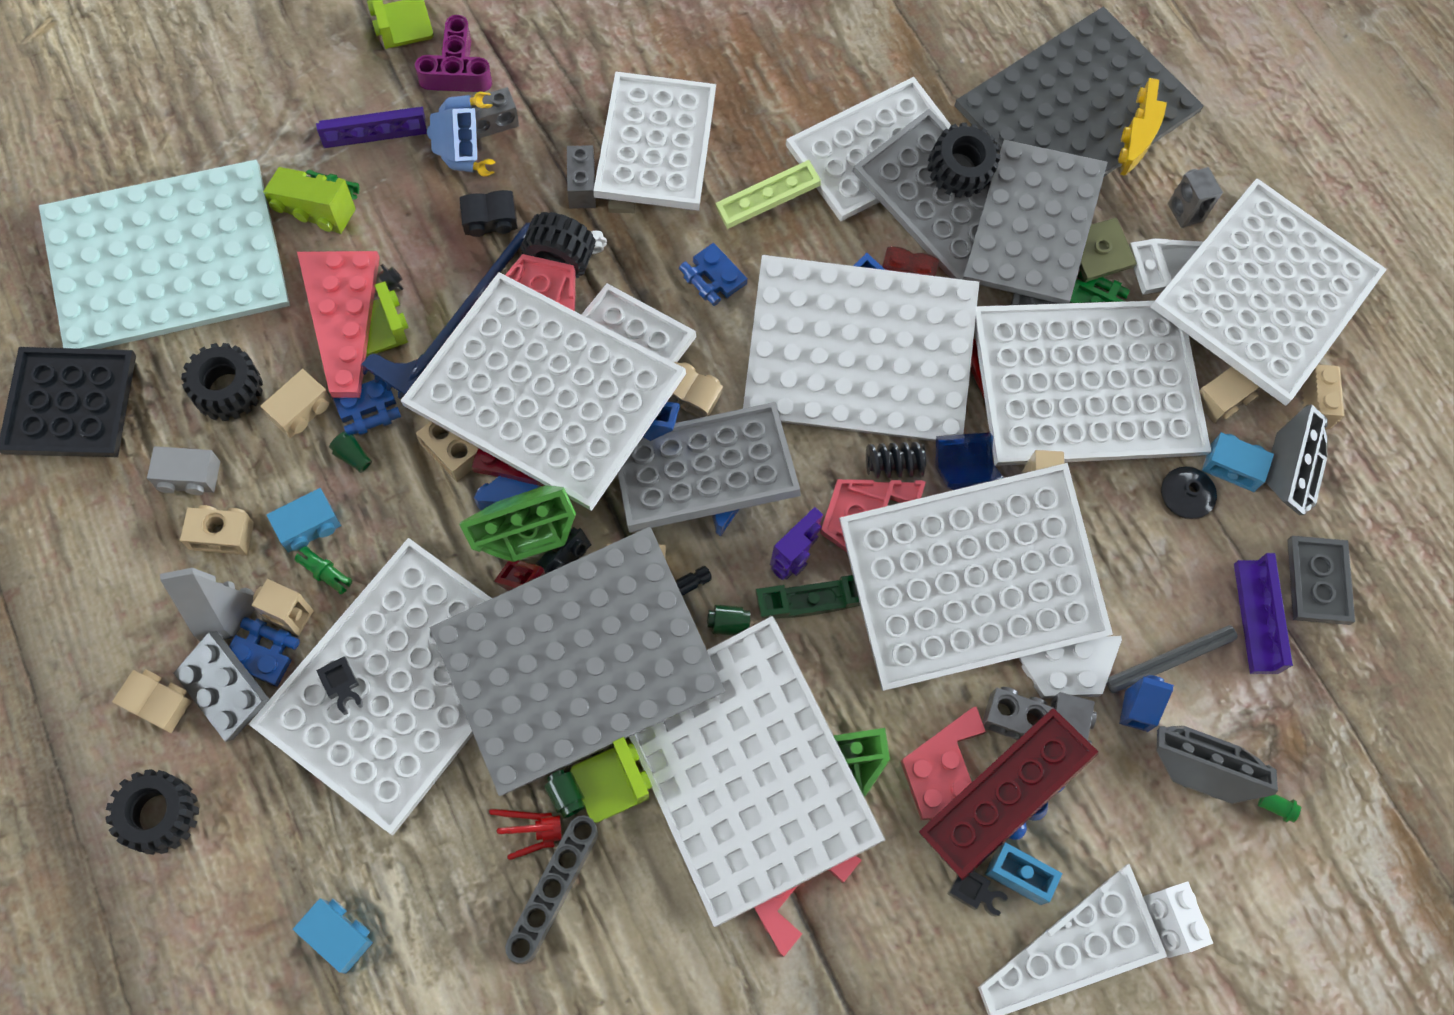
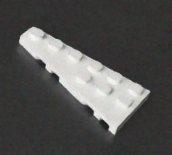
M1130 864L1125 865L978 987L988 1015H1006L1168 957Z

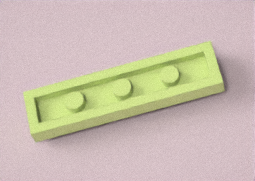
M807 160L715 203L716 209L726 228L729 229L821 186V180L810 160Z

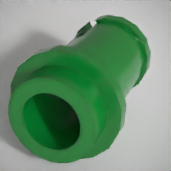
M1276 794L1259 798L1258 801L1259 807L1283 817V821L1286 823L1288 821L1294 823L1302 809L1296 800L1289 801Z

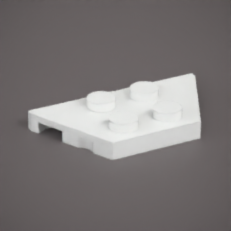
M1105 636L1019 657V660L1023 664L1021 667L1027 677L1032 679L1034 688L1041 699L1053 698L1059 692L1076 697H1099L1104 692L1122 639L1121 636Z

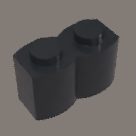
M499 190L487 194L474 193L459 197L462 227L465 235L481 237L489 232L507 234L512 230L518 229L513 191Z

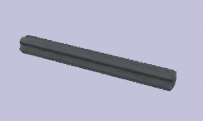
M1226 626L1108 678L1106 685L1112 693H1116L1132 686L1143 677L1148 675L1155 676L1229 644L1238 638V634L1233 626Z

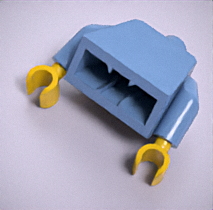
M477 92L474 97H471V95L449 97L439 107V112L430 115V126L427 128V136L431 139L432 151L440 155L450 169L473 173L474 170H477L483 177L495 173L488 171L485 167V164H494L495 161L493 159H485L479 163L475 162L477 160L475 108H472V106L476 105L478 108L485 109L491 108L493 104H483L482 102L483 97L491 95L490 93Z

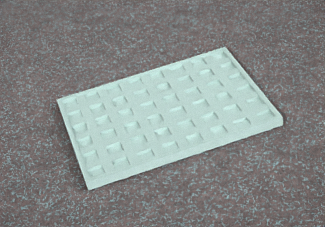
M257 159L39 205L63 348L102 349L290 306L268 202L263 193L264 184Z

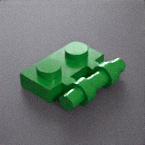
M1080 271L1077 277L1084 280ZM1104 277L1086 283L1076 279L1070 303L1125 302L1116 297V295L1126 299L1130 289L1121 286L1122 283L1117 280L1110 281ZM1094 285H1096V286H1098V287H1100V288H1102V289H1104V290H1107L1108 293H1107V292H1104V291H1102V290H1100V289H1098V288H1096V287H1094Z

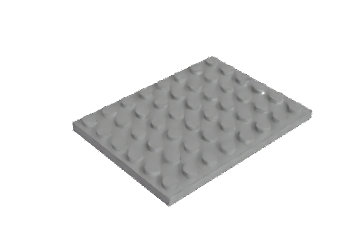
M651 527L645 528L429 627L499 796H503L613 745V741L622 737L626 739L726 692Z

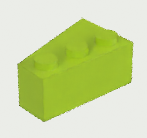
M278 167L263 191L269 206L278 213L285 212L291 214L301 222L308 221L316 224L324 231H334L341 234L356 210L345 179L338 178L336 182L327 181L325 175L318 174L316 178L306 177L307 174L304 171Z

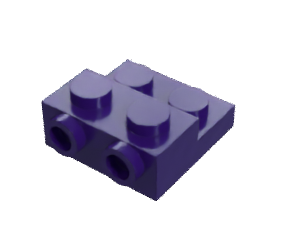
M816 507L774 545L770 565L772 566V572L781 580H787L792 574L795 576L799 575L808 564L805 561L810 556L809 549L818 540L819 536L817 534L822 528L820 524L823 514Z

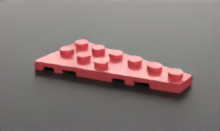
M377 251L297 252L329 393L332 398H360L363 382V367L361 364L366 359L375 284L380 259Z

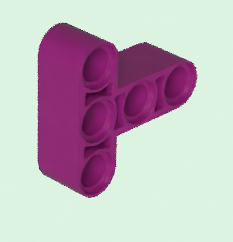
M452 15L446 20L442 56L423 55L416 60L415 69L422 88L426 90L485 92L491 88L492 77L488 61L481 57H470L471 36L468 21L464 16Z

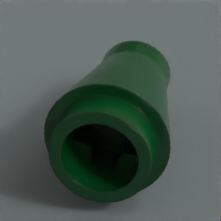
M344 431L337 435L329 445L332 455L352 466L359 473L364 472L372 463V460L366 455L353 434L349 435Z

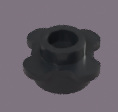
M381 264L380 266L383 270L378 274L380 280L386 282L390 291L395 290L397 287L402 291L404 288L399 283L403 280L401 275L394 267L388 269L384 264Z

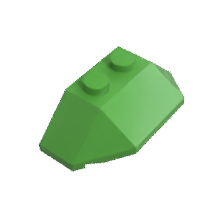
M544 485L497 501L461 521L459 525L472 550L483 551L492 556L515 562L564 546L576 512L564 487Z
M885 728L833 735L864 797L890 761Z

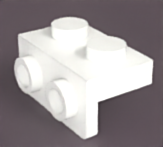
M1188 882L1143 896L1168 956L1167 958L1189 953L1213 944L1209 929L1203 920L1196 897Z

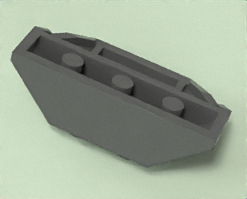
M1312 404L1305 406L1276 433L1271 450L1274 456L1265 481L1277 496L1298 515H1305L1307 511L1316 506L1327 462L1328 438L1325 427L1328 426V419Z
M1159 726L1157 730L1156 751L1173 782L1231 804L1272 796L1277 793V770L1270 765H1265L1258 757L1244 748L1186 726Z

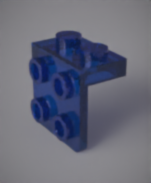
M990 432L936 436L935 468L948 488L957 490L1004 478L993 463L992 449L994 436Z

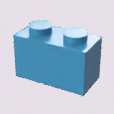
M1221 432L1210 445L1211 452L1206 456L1202 471L1255 492L1265 483L1274 454L1266 451L1259 445H1251L1239 440L1238 437L1232 434Z
M321 488L266 514L280 543L288 553L299 551L301 548L308 546L309 542L319 537H327L333 534L337 528L341 527Z
M1005 842L995 850L984 875L1031 901L1043 905L1051 901L1063 873Z
M320 898L292 930L339 973L346 974L373 944L367 937L370 931L358 920L351 923L344 916L347 910L335 899L328 902Z

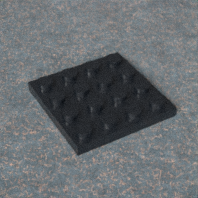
M19 347L0 433V453L4 455L118 457L136 360L134 351Z

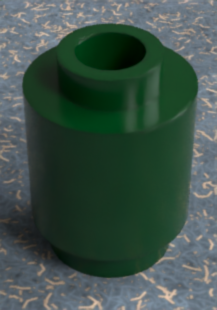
M714 605V610H708L707 627L712 628V634L735 636L750 628V610H743V607Z
M559 770L547 777L548 783L544 788L556 812L561 813L563 819L579 813L586 807L583 802L585 797L572 772L565 773L564 770Z

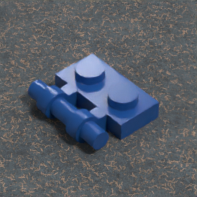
M714 242L693 256V263L696 267H691L686 261L679 266V270L684 274V279L689 284H693L699 290V295L705 301L708 300L713 306L721 301V298L717 295L718 292H721L728 298L744 287L748 281V278ZM705 275L712 283L707 284L701 277Z
M381 379L378 383L372 380L362 384L360 398H333L342 422L354 420V423L344 426L345 432L349 435L357 433L363 435L368 433V429L381 424L384 426L390 425L392 420L402 417L398 407L390 410L386 409V407L397 403L392 391L386 390V383ZM375 411L379 413L365 419L362 418V416Z
M244 617L240 628L249 631V635L246 639L235 635L229 648L252 677L278 687L292 661L289 657L282 654L286 647L296 650L300 639L291 636V632L284 629L276 630L267 626V622L260 619L254 621ZM262 637L273 641L271 649L258 645Z

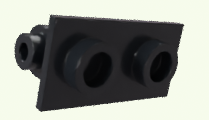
M572 527L566 544L558 547L559 551L557 553L553 550L547 551L536 564L541 566L547 574L578 560L592 544L581 528L576 529Z

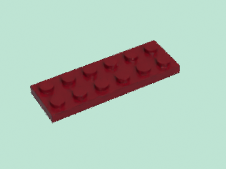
M1052 708L918 832L963 881L1099 754V751L1060 713Z

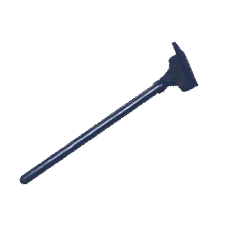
M526 223L424 354L408 363H394L380 355L371 354L361 364L363 367L362 373L366 375L368 371L375 375V383H378L381 379L386 383V390L390 391L393 387L398 391V398L401 399L498 272H502L520 249L530 223Z

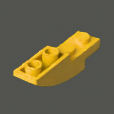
M1149 78L1145 87L1139 89L1136 102L1140 103V107L1137 108L1135 117L1129 127H1124L1121 136L1124 148L1121 149L1118 163L1122 164L1120 175H1127L1142 160L1162 124L1167 102L1157 100L1158 79Z

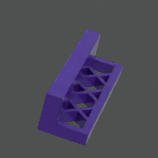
M423 106L321 120L319 123H316L317 132L324 148L427 134Z
M1266 553L1259 560H1238L1234 563L1250 674H1279L1293 666L1275 553Z

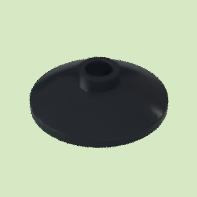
M1185 466L1173 469L1166 475L1161 485V495L1165 505L1171 512L1185 519H1199L1206 516L1212 511L1217 501V490L1211 478L1203 471L1194 467ZM1189 486L1193 487L1196 492L1190 491Z

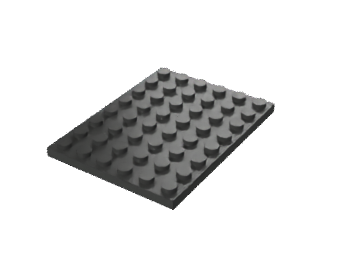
M1103 6L958 98L954 106L971 124L978 125L977 128L980 130L985 128L988 136L993 135L995 138L993 143L998 144L1000 148L999 154L1003 140H1009L1108 162L1104 174L1105 177L1122 165L1118 163L1120 151L1124 148V143L1121 142L1124 127H1129L1135 117L1136 110L1140 107V103L1136 102L1139 89L1145 87L1149 78L1159 80L1157 100L1167 102L1162 124L1152 144L1201 112L1204 105Z

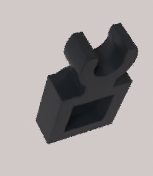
M345 656L316 670L328 697L333 699L339 696L337 707L344 715L348 714L345 705L349 700H355L359 708L363 707L361 697L351 690L359 686V683Z
M975 871L963 881L956 875L947 893L974 910L978 909L981 903L984 905L986 912L995 917L1000 916L1001 912L993 907V899L998 898L1002 902H1006L1008 899L1007 895L1001 891H989L988 887L991 881Z

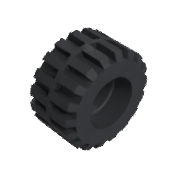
M966 122L961 123L959 127L956 124L951 125L949 130L945 129L929 155V164L927 166L928 171L932 172L930 175L931 180L938 182L936 187L939 189L944 188L946 190L945 193L948 195L952 192L955 193V197L961 198L965 194L967 198L972 197L973 193L977 195L987 186L998 169L1001 154H998L1000 150L999 145L993 143L995 138L993 135L988 136L985 128L980 130L977 128L978 125L972 123L971 126H968ZM953 154L967 156L973 162L974 167H965L959 164Z
M541 212V214H536L532 218L522 242L521 251L525 255L574 265L575 278H579V276L585 273L596 241L591 231L587 230V227L577 220L555 212Z
M217 343L211 344L209 349H206L205 346L200 348L198 355L193 353L189 357L191 362L185 363L183 367L186 372L182 373L181 379L184 382L182 386L187 396L203 415H208L213 420H217L220 417L222 421H229V417L233 416L234 419L241 418V413L245 412L248 414L251 411L249 407L258 404L257 396H262L263 390L260 386L263 385V381L249 355L245 351L243 352L240 347L236 345L231 347L229 343H223L219 347ZM227 374L235 375L234 380L227 387L220 390H210L214 381L219 377Z
M152 769L145 770L144 775L139 772L131 774V781L126 779L121 781L119 784L122 788L119 791L113 790L110 796L114 797L113 803H107L106 810L111 812V815L106 816V824L113 826L109 829V832L112 836L118 838L116 840L118 843L132 850L154 855L155 852L160 854L167 853L168 847L176 849L181 846L179 842L181 838L187 840L191 834L187 831L190 827H196L198 821L193 820V816L199 815V807L194 805V803L198 802L195 794L191 793L193 789L188 784L165 771L158 770L156 772ZM163 795L167 803L163 819L153 828L144 830L140 824V813L143 806L151 798Z

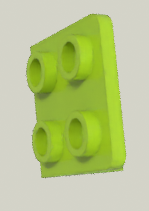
M383 0L367 1L370 15H376L377 20H372L376 36H382L385 49L430 40L434 37L424 0H401L383 4Z
M385 281L375 284L380 299L373 301L366 357L408 343L404 332L405 329L409 328L403 313L397 314L395 307L400 306L395 290L389 291Z
M624 737L613 741L612 749L572 766L570 770L585 797L583 802L586 806V811L594 823H599L649 800L648 789L652 788L646 771L639 772L635 763L640 760L634 744L630 743L627 745Z

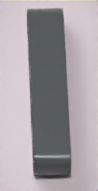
M578 816L571 821L509 936L505 949L508 958L513 962L521 965L527 964L537 955L597 840V827L590 817ZM583 824L589 825L592 828V832L587 839L580 840L575 837V830L578 826ZM569 852L574 853L577 857L576 864L568 869L562 868L560 866L562 855ZM551 881H557L561 884V892L555 898L547 897L544 892L545 886ZM536 910H541L546 915L544 924L538 928L531 927L529 924L530 915ZM519 940H527L530 944L529 953L523 958H517L513 953L515 943Z

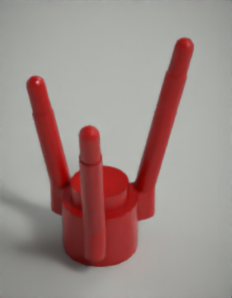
M503 809L489 810L490 815L540 820L535 821V825L505 827L496 830L497 834L536 832V840L543 839L542 842L508 854V860L525 856L543 848L554 847V841H561L562 839L560 815L552 816V812L532 813Z

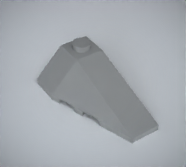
M195 568L160 574L162 584L193 636L200 642L209 632L216 631L223 640L233 638L241 629L240 624L243 618H249L255 611V608L252 606L254 592L251 589L242 588L240 591L236 590L234 583L229 581L224 583L216 582L215 576Z

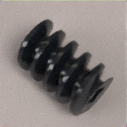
M902 442L898 449L896 443H890L888 450L884 443L879 444L877 450L873 444H868L866 447L867 474L869 475L870 471H873L875 478L879 479L881 471H884L886 477L891 478L892 470H895L898 478H902L903 470H907L909 477H913L914 470L918 469L920 477H924L926 469L924 444L920 447L918 442H912L909 448L906 442Z

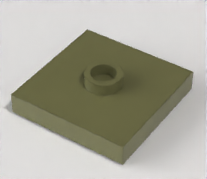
M1117 217L1090 226L1079 267L1085 282L1136 266V260Z

